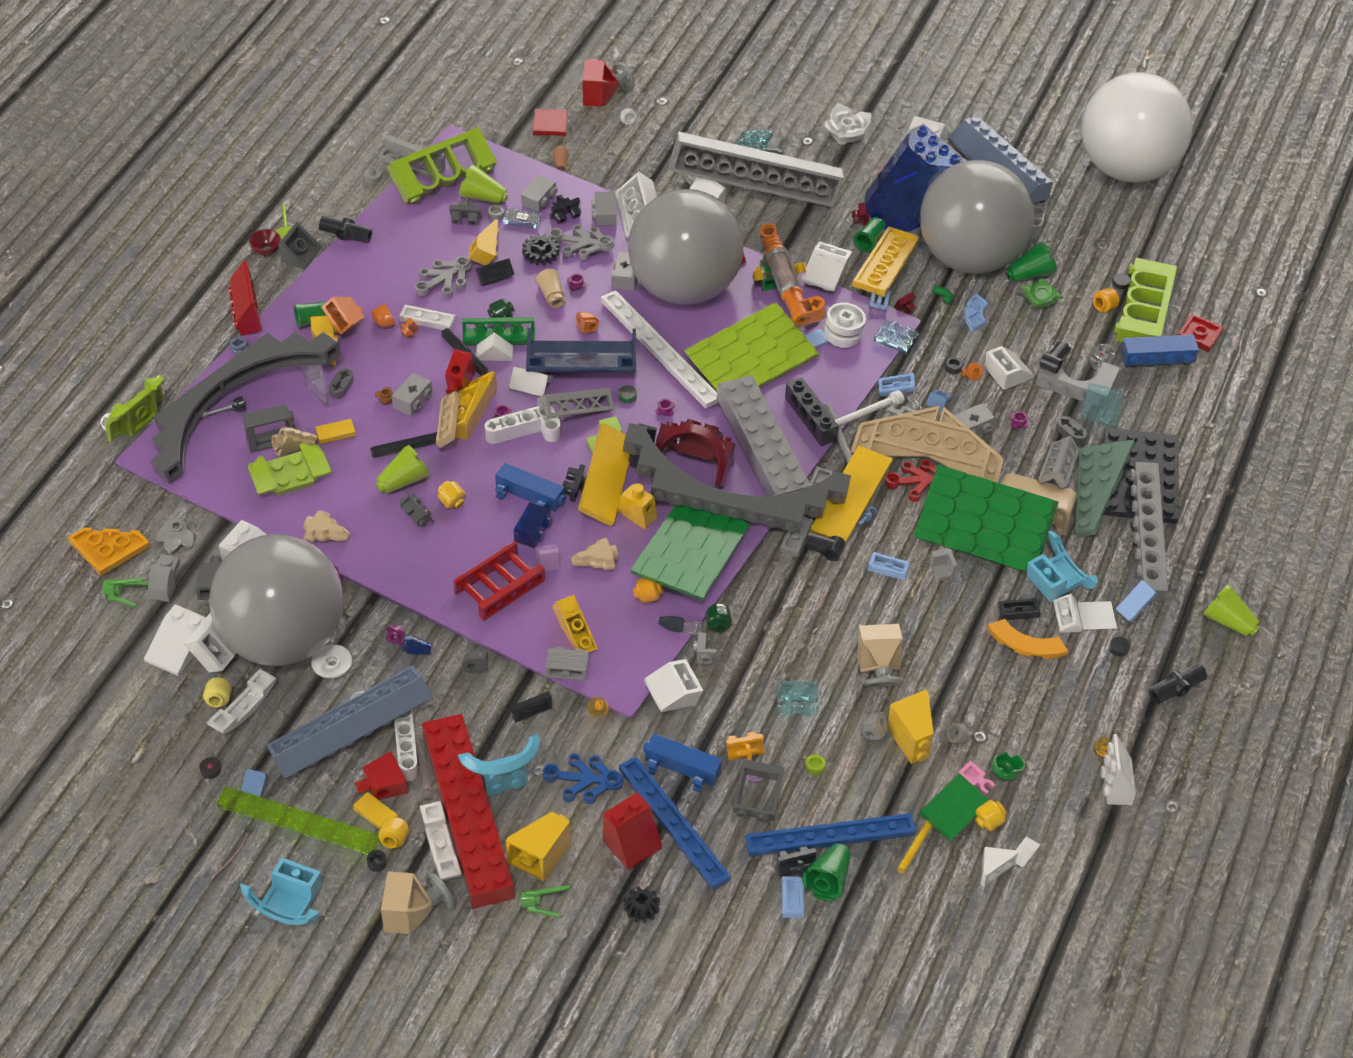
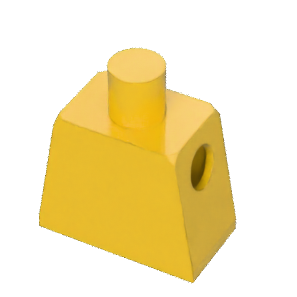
M639 483L632 484L622 493L617 512L646 530L657 519L654 496L645 491L643 485Z

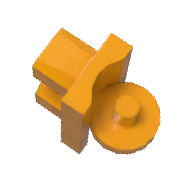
M750 732L742 738H738L735 735L727 737L728 761L741 758L752 761V756L764 754L763 735Z

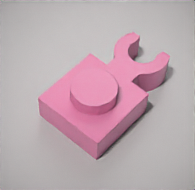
M969 761L957 773V775L960 773L985 796L989 792L985 787H988L990 790H993L995 787L993 781L984 779L986 773L972 761Z

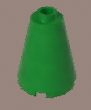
M1044 242L1038 243L1010 264L1006 271L1008 279L1013 282H1019L1056 273V262L1054 259L1051 260L1049 255L1051 251Z
M836 843L805 870L802 882L806 890L809 888L813 892L812 896L822 901L832 902L842 895L851 858L850 850L845 845Z

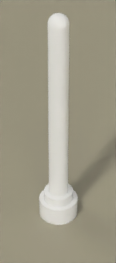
M896 390L891 392L888 398L838 418L835 421L841 426L889 406L892 403L898 406L904 403V396L901 391Z

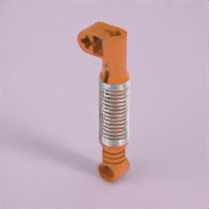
M772 223L762 225L760 227V236L767 252L766 259L780 296L787 304L794 325L800 327L824 319L827 313L825 301L822 297L813 296L803 299V289L788 251L781 243L777 227Z

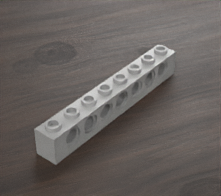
M1135 462L1134 469L1130 470V481H1133L1131 496H1134L1132 512H1135L1133 527L1136 528L1134 533V543L1137 544L1135 559L1138 560L1136 575L1139 576L1140 581H1145L1158 593L1152 601H1165L1168 585L1158 463Z

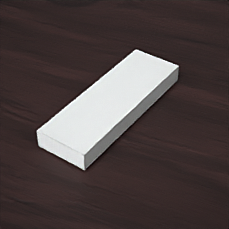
M404 305L399 315V321L406 322L408 318H412L416 325L440 330L445 328L451 330L456 320V316L453 314Z

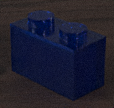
M529 502L513 529L514 541L535 548L539 542H542L546 529H549L552 525L551 509Z

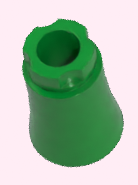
M878 217L869 220L854 235L853 241L855 246L863 252L873 251L877 241L884 232L885 221Z
M326 302L294 304V316L298 328L310 325L311 317L327 316L321 308Z

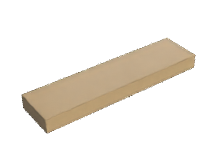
M456 391L441 399L436 445L439 448L455 440L460 398Z

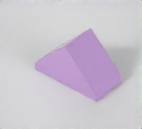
M553 544L535 547L538 565L540 564L544 567L545 571L559 569V549Z

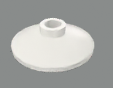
M326 645L312 656L311 665L317 675L324 678H337L344 675L350 669L352 657L350 652L343 646Z

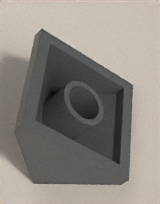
M298 221L295 222L278 244L281 262L301 269L307 266L321 247Z

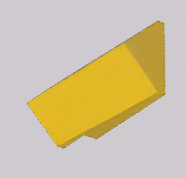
M494 371L470 381L468 387L458 392L460 398L455 432L456 438L469 440L497 390L496 373Z

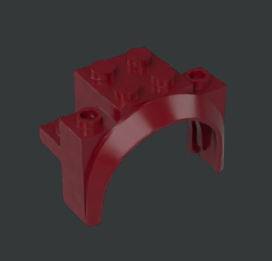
M687 419L686 422L681 421L680 425L667 421V424L661 423L655 444L661 453L664 454L667 448L718 462L715 485L725 486L729 468L734 466L735 459L732 457L736 443L731 442L732 438L723 436V433L719 431V427L706 423L703 427L700 422Z

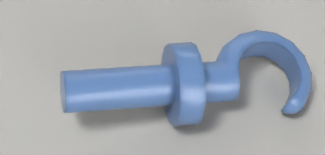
M868 507L867 512L862 515L858 525L862 526L865 522H869L872 519L870 510L877 514L876 508Z

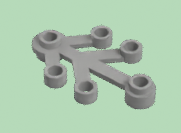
M581 224L573 226V233L580 237L563 235V231L560 228H553L549 231V236L557 239V243L562 241L576 243L563 247L564 257H571L574 251L579 250V258L586 260L590 257L589 254L599 250L609 251L614 247L612 237L602 235L597 226L590 227V236L585 232ZM588 245H593V246H591V247H589V248H587V249H586V248H583V247H586V246H588Z
M460 256L456 261L435 260L433 262V269L422 268L419 274L420 278L424 280L429 279L430 276L437 277L429 282H417L415 284L416 294L420 297H425L431 288L445 280L442 295L446 298L452 297L453 275L459 272L456 279V288H466L465 273L471 269V261L466 256Z

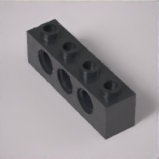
M803 377L787 382L785 399L819 445L822 447L837 441L839 425Z

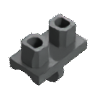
M465 197L464 202H458V205L450 204L449 210L452 224H461L462 218H468L467 222L469 225L477 226L479 219L482 218L481 207L475 206V203H469L468 197Z

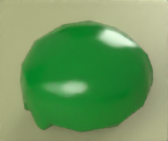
M1004 752L992 759V772L1002 780L1014 781L1022 774L1025 768V761L1019 754L1012 757L1008 755V752Z

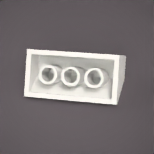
M640 172L636 173L615 192L625 236L628 240L632 225L639 212L646 204L657 197L653 181Z

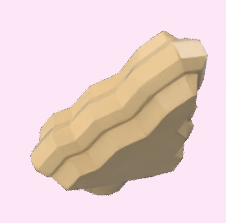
M281 427L279 433L272 436V447L275 450V454L282 457L288 453L298 451L299 444H315L318 437L312 433L301 432L289 427Z
M319 510L314 517L308 516L304 522V531H306L304 540L314 542L318 540L324 542L329 539L348 541L350 533L344 527L337 525L336 520L331 518L329 513Z
M607 538L596 540V544L589 545L585 551L578 552L570 557L572 565L580 567L592 566L595 569L603 568L604 570L616 569L614 561L619 559L616 545H610Z

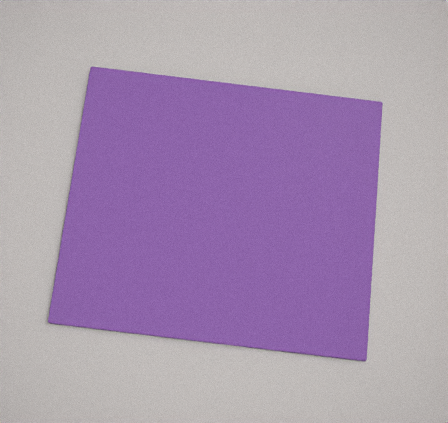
M450 125L429 146L466 131ZM486 140L497 160L494 170L486 174L507 189L506 193H508L506 202L500 204L505 210V216L502 220L498 221L497 256L489 264L510 258L515 275L480 285L475 268L484 265L469 259L472 267L465 273L466 288H456V279L459 273L457 272L452 278V297L446 298L442 295L445 280L431 288L427 296H418L415 291V284L419 281L429 282L437 277L430 276L429 279H421L420 269H433V262L435 260L456 261L460 256L469 258V246L493 222V220L488 218V208L499 204L469 198V203H475V206L481 207L482 218L479 219L477 226L469 225L467 222L468 218H462L461 224H452L449 207L450 204L458 205V202H464L465 197L459 195L462 181H465L466 178L458 176L454 184L447 187L437 185L434 192L429 195H422L421 200L414 204L411 202L405 204L393 181L354 220L357 225L372 228L373 233L370 242H363L352 238L343 241L336 238L260 315L262 331L239 336L246 340L247 347L267 332L280 342H283L295 332L310 342L313 340L311 324L298 328L293 305L321 301L327 302L334 296L351 297L356 305L362 308L364 319L342 335L334 333V335L338 336V346L341 352L339 359H336V366L333 367L329 363L328 365L283 367L257 375L226 392L206 411L229 406L235 398L240 396L243 397L246 410L237 412L234 409H228L208 415L207 418L201 417L188 439L184 453V473L170 484L155 473L151 460L160 454L152 440L154 436L161 432L158 430L155 421L116 459V465L235 524H238L241 520L258 527L267 535L285 534L304 540L306 532L304 531V522L308 516L314 517L319 510L327 512L331 518L336 520L337 525L344 527L350 533L348 541L329 539L324 542L316 540L310 543L320 549L330 559L332 564L338 567L340 575L546 677V661L549 648L563 647L564 649L575 650L559 625L552 609L556 601L575 595L598 649L589 653L586 681L555 679L551 677L548 679L595 702L601 700L605 703V707L627 718H633L650 695L644 679L668 662L675 661L706 618L707 608L718 602L772 527L743 520L750 524V529L703 601L662 585L663 594H661L660 599L644 604L639 598H635L633 587H636V581L642 577L632 574L631 569L667 515L670 514L675 506L674 503L655 499L657 519L646 530L618 512L616 513L614 524L610 527L578 510L582 495L581 490H579L575 502L570 501V495L565 494L566 500L563 506H559L556 512L547 509L545 514L541 516L536 514L538 508L535 507V503L507 492L504 499L497 498L496 494L498 491L495 490V475L502 465L507 463L561 486L564 480L574 483V481L566 479L568 467L579 469L580 464L586 465L583 473L584 478H586L592 457L586 438L598 434L599 420L616 416L624 434L627 432L629 423L637 425L641 423L656 427L654 443L656 444L661 423L667 424V421L680 425L681 421L686 422L687 419L700 422L703 427L705 423L719 427V431L723 433V436L732 438L731 442L736 443L732 457L735 459L734 466L729 468L725 486L715 485L718 462L667 448L663 455L684 473L711 487L736 494L767 496L720 404L717 403L705 409L636 338V372H540L553 376L551 383H547L544 395L610 388L613 410L558 416L561 426V437L556 442H548L540 431L497 444H490L485 439L484 425L488 420L493 419L495 415L494 408L499 405H506L511 408L512 413L537 407V398L541 397L509 388L513 367L526 369L527 345H513L512 361H482L488 367V373L491 371L496 373L497 390L470 439L465 440L455 437V440L441 448L436 444L414 448L418 454L417 457L420 461L424 462L430 475L426 479L391 493H381L375 485L377 483L376 478L400 452L372 457L370 448L376 445L437 432L441 399L448 395L445 392L447 388L445 372L454 348L441 336L442 330L417 325L419 329L417 332H414L415 336L407 338L400 332L402 329L400 325H404L406 322L399 321V315L404 305L453 314L456 316V320L451 331L463 342L462 318H490L487 312L489 305L504 298L507 303L511 301L515 309L512 312L513 317H534L535 340L631 341L632 333L601 303L602 296L616 290L713 389L714 387L684 350L774 303H777L791 320L792 317L778 289L762 291L760 281L752 279L753 271L759 266V262L763 259L764 255L744 246L743 252L746 262L740 265L738 273L731 284L719 295L703 303L678 305L666 302L646 290L638 279L636 280L634 291L615 289L614 281H611V271H615L613 269L614 258H618L619 252L629 253L628 239L625 236L617 199V225L597 226L596 219H592V209H595L592 208V198H595V192L609 190ZM464 145L452 149L463 168L469 169L471 165H474ZM445 157V170L441 175L449 178L453 177L454 174ZM420 164L413 165V166L416 167V168H417V167H423V166L420 165ZM415 174L420 184L424 186L433 185L431 179ZM537 175L556 182L557 194L549 200L546 208H542L537 213V211L521 205V193L525 191ZM557 195H562L564 198L569 197L570 200L579 197L581 201L579 205L581 216L572 219L570 213L566 214L567 221L558 224L555 219H550L549 214L551 213L553 202L557 201ZM509 210L538 214L535 223L506 218ZM575 224H581L589 236L590 227L597 226L602 235L611 236L614 240V247L611 250H599L595 254L590 255L586 260L579 258V250L574 251L571 257H564L563 247L576 244L565 241L559 243L560 255L557 256V260L552 259L551 264L545 262V265L542 263L536 265V262L529 263V259L525 260V256L522 255V244L525 243V239H530L531 235L537 237V234L540 236L546 234V237H549V231L553 228H560L563 231V235L580 237L573 233V226ZM555 269L559 272L560 283L566 302L558 309H552L535 281L536 276L543 270ZM801 272L797 276L803 289V299L813 296L822 297L825 301L826 313L834 304L850 303L862 309L866 316L862 338L856 346L841 348L827 343L816 349L820 356L760 388L808 478L834 442L822 447L819 445L785 399L786 383L803 377L823 405L831 404L838 418L853 413L859 409L878 383V378L883 376L920 325V319L887 306L886 310L870 307L869 298L838 285L834 291H826L821 287L808 285L806 282L801 281L804 273ZM574 273H579L583 275L586 287L571 290L567 278ZM384 303L396 324L388 328L378 326L372 319V311ZM577 312H590L594 314L599 320L598 329L591 333H581L576 324ZM826 317L820 320L818 324L811 323L805 326H797V328L804 335L817 329L823 331ZM466 324V328L476 327L474 324ZM487 324L485 325V327L493 328L494 325ZM504 324L503 326L505 328H510L512 325ZM522 324L521 326L531 327V324ZM231 346L179 397L234 358L237 354L231 351ZM467 346L476 355L477 346ZM340 369H350L353 372L354 381L343 398H332L329 393V384ZM475 371V375H474V377H473L472 380H475V379L481 377V375H479V374ZM412 373L430 380L433 391L432 396L412 416L394 409L393 403L389 405L381 404L379 398L375 397V392L381 391L384 387H391V391L394 393ZM630 385L637 390L635 401L631 403L620 401L618 391L622 386ZM606 397L598 400V403L603 407L607 406ZM661 399H670L674 402L673 415L656 414L657 402ZM583 400L581 404L588 409L592 402ZM567 402L565 406L569 410H573L576 404ZM287 404L288 410L293 412L295 422H292V424L294 423L296 430L315 435L316 426L347 419L352 420L356 436L319 444L317 439L315 443L324 452L331 469V474L318 477L312 486L277 496L273 491L258 495L248 465L255 462L262 455L265 461L273 460L280 456L275 454L273 448L250 453L242 414ZM550 404L555 412L560 408L557 404ZM281 421L254 428L255 434L285 427V422ZM848 423L841 425V430H843ZM629 461L622 493L632 484L637 483L642 484L644 490L650 493L654 478H646L636 474L637 467L631 466V461ZM446 481L457 482L466 493L465 503L458 509H447L437 497L438 488ZM405 491L411 496L415 494L422 501L419 505L421 507L425 505L432 512L430 517L435 521L434 523L429 519L424 527L416 525L410 515L400 507V500L408 496ZM607 538L610 545H616L619 559L614 561L616 567L614 570L595 569L592 566L572 565L570 557L578 552L585 551L589 545L596 544V540ZM514 541L518 544V557L530 568L538 565L535 547L553 544L559 549V569L545 571V581L485 621L479 617V603L465 590L458 595L454 593L453 580ZM511 560L503 565L515 578L525 574ZM496 570L487 575L499 588H504L510 584ZM481 580L472 585L484 598L494 594ZM659 617H683L685 619L684 631L679 633L666 629L658 624Z

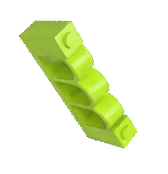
M479 127L390 162L387 170L405 204L410 202L412 204L417 203L421 200L422 195H429L434 192L437 185L443 187L451 186L458 176L460 178L467 177L465 175L468 169L463 168L459 164L452 149L461 145L465 146L475 166L485 173L494 170L497 160ZM443 153L453 171V177L447 178L442 176L431 158ZM423 161L432 178L433 185L424 186L420 184L410 166Z
M1136 258L1135 263L1130 265L1128 274H1132L1121 321L1120 323L1116 322L1114 333H1117L1116 341L1123 342L1124 338L1156 337L1162 335L1177 266ZM1140 284L1149 285V286H1154V287H1158V288H1163L1164 290L1156 289V288H1151V287L1143 286V285H1140ZM1135 300L1144 301V302L1153 303V304H1158V305H1161V306L1159 307V306H1154V305H1150V304H1145V303L1137 302V301H1135ZM1132 317H1138V318H1142V319H1147V320H1151V321H1156L1157 323H1152V322H1147V321H1143V320H1138V319H1134V318H1132Z

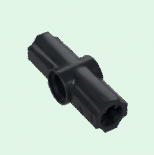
M322 216L318 225L319 230L333 233L343 241L352 238L369 243L373 233L372 228L357 225L350 218H343L341 221Z
M1195 664L1181 672L1178 670L1171 672L1164 681L1149 688L1148 692L1151 700L1154 703L1160 704L1175 695L1177 697L1185 695L1191 687L1207 679L1206 669L1202 664Z

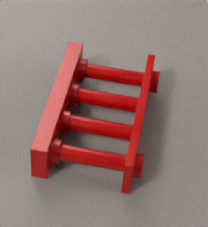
M514 541L453 580L454 593L458 595L465 590L479 603V617L485 621L545 581V568L540 564L530 568L518 557V544ZM511 560L525 574L515 578L503 565ZM496 570L510 584L504 588H499L487 575ZM481 580L494 594L484 598L472 585Z

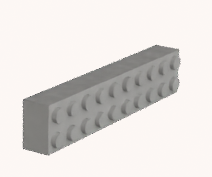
M678 132L670 158V171L830 207H834L843 181L842 168L683 132Z

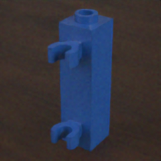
M504 463L495 475V490L498 491L496 494L497 498L504 499L507 492L535 503V507L538 508L536 514L543 516L547 509L556 512L559 506H563L565 503L564 486Z
M654 733L650 740H646L643 747L645 761L648 762L647 770L650 774L655 775L658 766L685 775L694 779L692 790L701 792L704 783L714 786L722 769L721 758Z

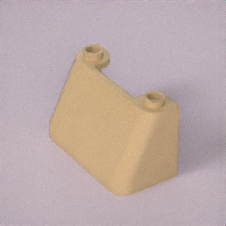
M1008 473L1003 477L1001 484L1058 501L1059 504L1052 524L1056 526L1057 534L1066 535L1076 503L1077 494L1075 491L1066 487L1060 489L1058 485L1047 482L1040 483L1039 480L1015 473Z

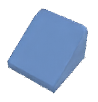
M936 389L930 392L927 405L930 407L940 406L939 411H942L943 407L948 405L953 396Z
M247 769L240 793L260 799L268 783L267 774Z

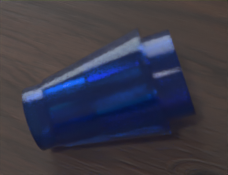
M405 635L402 651L406 652V654L430 655L432 644L413 635Z

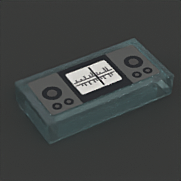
M508 208L503 221L504 224L537 229L541 213Z

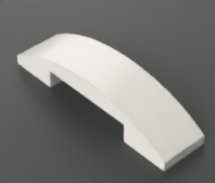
M259 669L247 681L248 687L225 710L220 709L207 722V725L222 734L235 729L263 702L275 684L276 678Z
M441 801L420 806L425 832L439 878L443 881L461 876Z

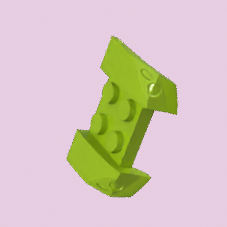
M161 375L146 379L144 389L124 405L118 402L114 406L105 423L108 441L112 442L121 433L133 436L154 419L153 416L158 414L157 404L163 400L161 384L165 382V379Z
M299 444V452L265 461L262 455L255 462L248 465L258 495L272 491L277 496L312 486L318 477L331 474V469L324 452L315 444Z

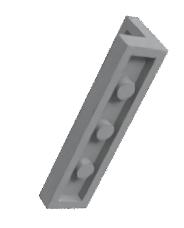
M387 135L384 138L385 148L378 154V159L390 163L424 148ZM389 152L394 154V156H386V154ZM442 155L432 157L431 159L438 172L442 174L445 170V157ZM423 161L417 163L423 167L416 168L413 165L410 166L415 174L432 180Z
M610 388L548 394L537 398L538 406L544 405L546 418L614 409ZM606 397L607 406L603 407L598 403V400ZM583 400L592 402L590 408L587 409L581 404ZM567 402L576 404L573 410H569L565 405ZM550 404H557L560 408L557 412L551 413Z
M1071 436L1051 443L1038 478L1040 483L1054 478L1060 489L1068 485L1079 454V448Z

